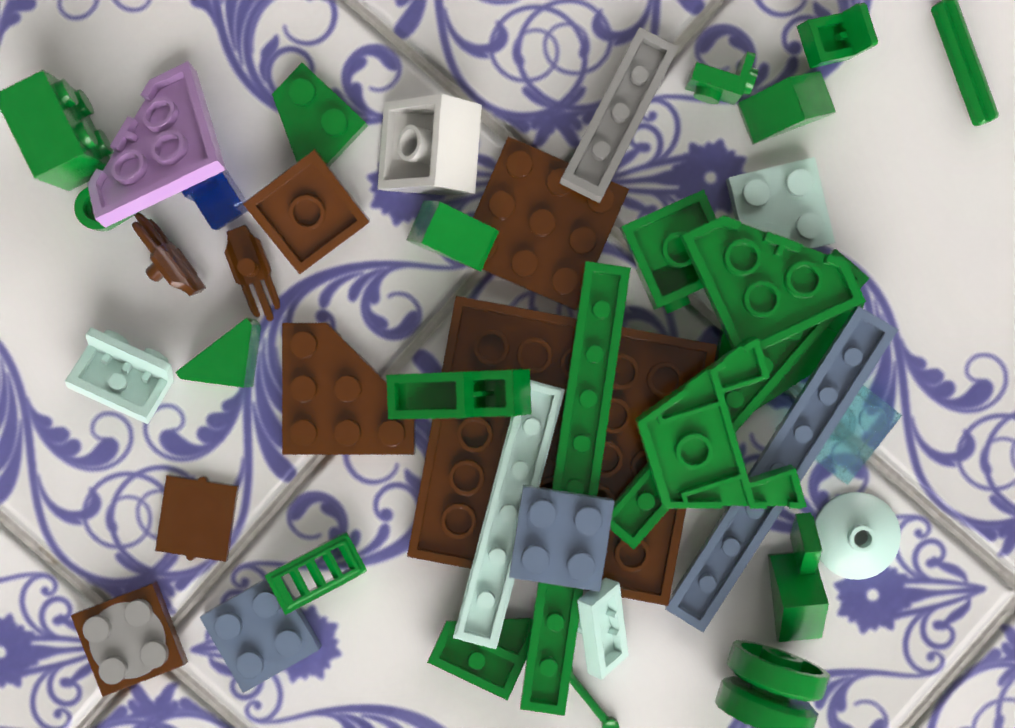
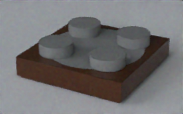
M157 581L71 615L102 697L184 666L188 662Z

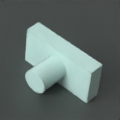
M608 578L602 580L600 592L589 590L577 600L579 609L577 632L582 634L587 672L601 680L629 656L620 583Z

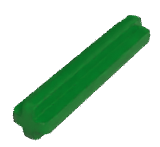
M941 0L931 8V12L971 122L974 126H981L998 118L999 112L958 0Z

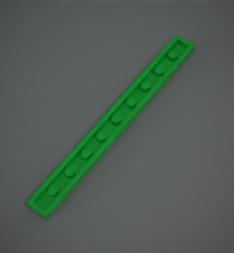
M585 262L552 489L592 496H597L630 267ZM538 582L520 710L565 716L579 623L577 600L583 596V589Z

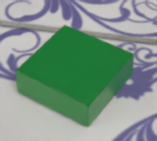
M811 512L797 513L794 517L790 540L799 575L815 574L822 554L815 519Z

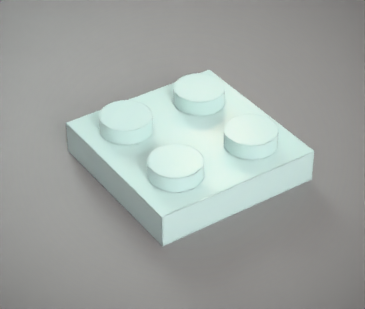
M815 157L726 179L735 220L758 230L768 231L802 243L803 246L811 249L835 243Z

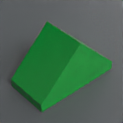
M821 71L790 76L737 104L752 145L836 113Z
M424 200L406 240L481 272L499 231L440 201Z
M245 318L175 373L182 380L241 388L253 387L261 325L256 319Z
M794 552L768 554L777 642L822 638L829 602L818 567L815 574L799 575Z

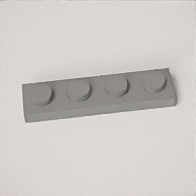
M639 27L571 158L560 184L598 203L601 202L679 46Z

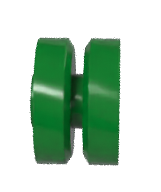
M734 641L727 665L737 676L721 680L715 699L717 707L729 716L755 728H815L819 714L807 701L823 699L830 674L818 665L786 651L751 641Z

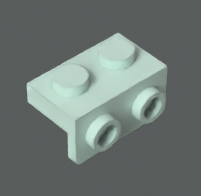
M90 327L85 335L88 346L66 378L67 387L148 424L174 381L169 360L156 350L146 348L142 351L129 345V342L123 336L114 331L105 330L103 333Z

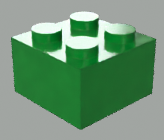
M41 70L0 91V110L34 179L70 191L89 182L96 169L104 170L110 160L109 155L113 153V149L110 147L111 143L101 129L96 130L90 118V115L94 114L93 107L81 89L75 90L66 80H59L48 72Z

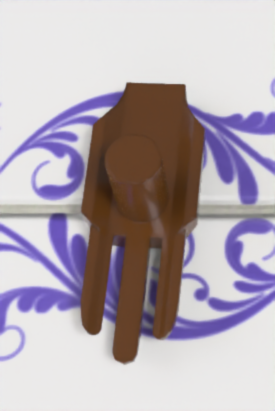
M137 212L134 216L138 222H133L132 227L151 252L150 259L153 262L146 268L147 276L155 282H159L164 277L169 285L186 292L189 296L205 290L206 286L197 276V272L180 249L176 248L173 242L169 241L152 219H148L143 214Z
M247 225L226 232L228 242L224 253L234 280L237 284L241 285L252 314L257 318L260 317V313L249 285L253 284L266 320L272 321L274 315L261 281H265L276 310L280 309V300L270 276L272 269L262 243L250 232Z

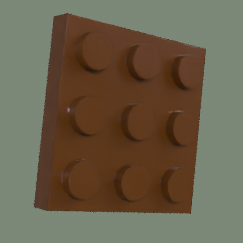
M508 136L473 218L499 231L482 270L576 311L579 305L585 262H598L629 189L611 181L601 202L598 203L560 184L569 162Z

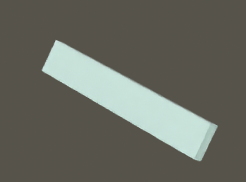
M530 380L532 414L511 416L453 635L454 639L492 649L497 648L515 578H509L523 485L540 486L565 392L563 388Z

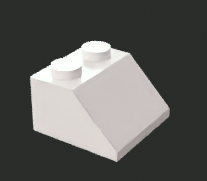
M446 94L384 102L377 189L433 195L475 194L482 105Z

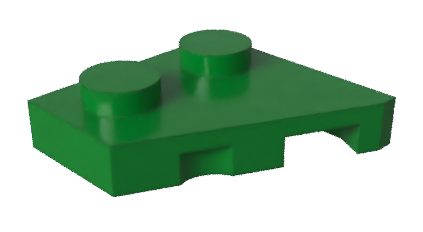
M303 63L272 93L296 162L316 149L330 167L368 127L367 123Z
M532 618L504 619L496 649L454 639L453 635L457 620H446L427 663L508 701L527 659Z

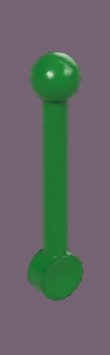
M572 666L570 684L602 722L601 727L619 728L617 719L606 715L573 674Z

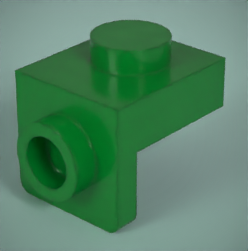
M864 2L855 4L842 13L808 19L796 26L810 69L850 60L878 44L875 29L867 5Z
M747 51L738 64L736 74L696 62L689 74L685 89L694 92V98L705 103L719 104V101L735 105L743 96V93L750 95L759 71V69L752 67L756 54Z

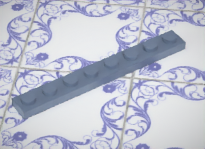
M860 306L854 307L751 468L748 478L792 464L796 468L799 481L801 482L898 332V329ZM727 506L672 592L669 604L665 606V610L704 633L785 506H767V509H750L748 506Z

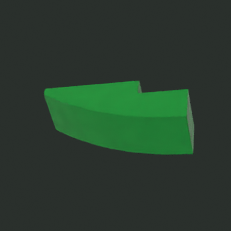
M530 369L386 375L388 419L503 417L532 414Z

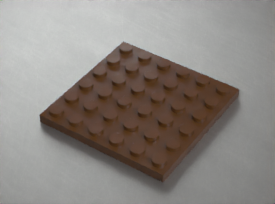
M456 296L442 372L530 369V380L565 389L539 486L552 489L577 318ZM622 327L598 497L615 500L648 462L635 418L714 363L717 350L716 344ZM511 416L438 418L432 420L407 557L471 569ZM670 508L634 550L610 530L602 580L608 578L619 582L622 598L668 606L687 508Z

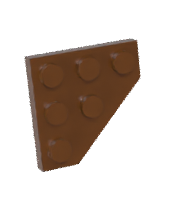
M282 323V455H414L416 453V419H388L387 382L329 323Z

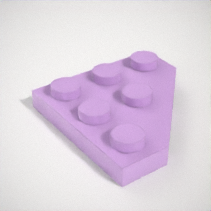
M189 61L148 81L141 93L145 101L135 118L127 116L110 145L114 150L113 155L104 170L96 169L87 183L95 219L105 228L226 170L197 71Z

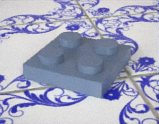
M523 485L509 578L600 592L614 500Z
M281 577L292 599H295L285 580ZM266 578L200 616L202 623L243 693L315 653L322 646L301 608L287 615L283 613Z

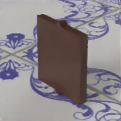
M167 475L155 551L184 555L189 561L197 557L227 562L239 486L208 481L206 476L193 479Z

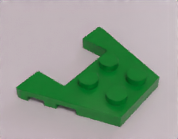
M756 336L749 337L635 418L663 508L722 509V506H748L750 509H767V506H788L789 509H801L807 507L797 470L792 464L749 478L746 472L724 393L770 378L760 340Z

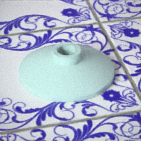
M863 492L844 493L828 501L816 516L815 523L822 547L820 561L829 570L841 577L848 579L873 577L884 571L897 555L901 541L898 519L893 510L876 496ZM865 530L868 535L866 543L860 546L856 545L854 541L856 533Z

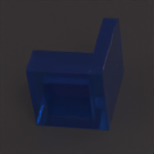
M227 169L181 191L185 198L195 202L210 227L216 231L248 212L243 205L246 199Z

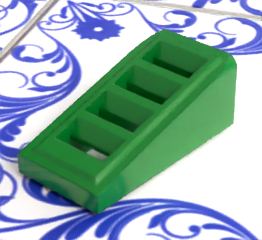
M342 532L264 576L283 613L287 615L367 572V569L348 533ZM337 547L348 566V569L341 572L331 553ZM322 556L332 575V578L327 581L323 578L315 562V559ZM303 565H306L316 584V587L311 590L308 589L298 570ZM288 573L300 593V596L292 599L281 578Z

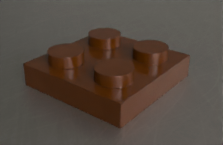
M316 149L312 150L243 203L299 275L370 223L368 216Z

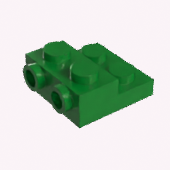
M704 189L620 227L638 268L636 270L654 310L664 306L667 314L691 304L688 295L703 289L680 236L717 219Z

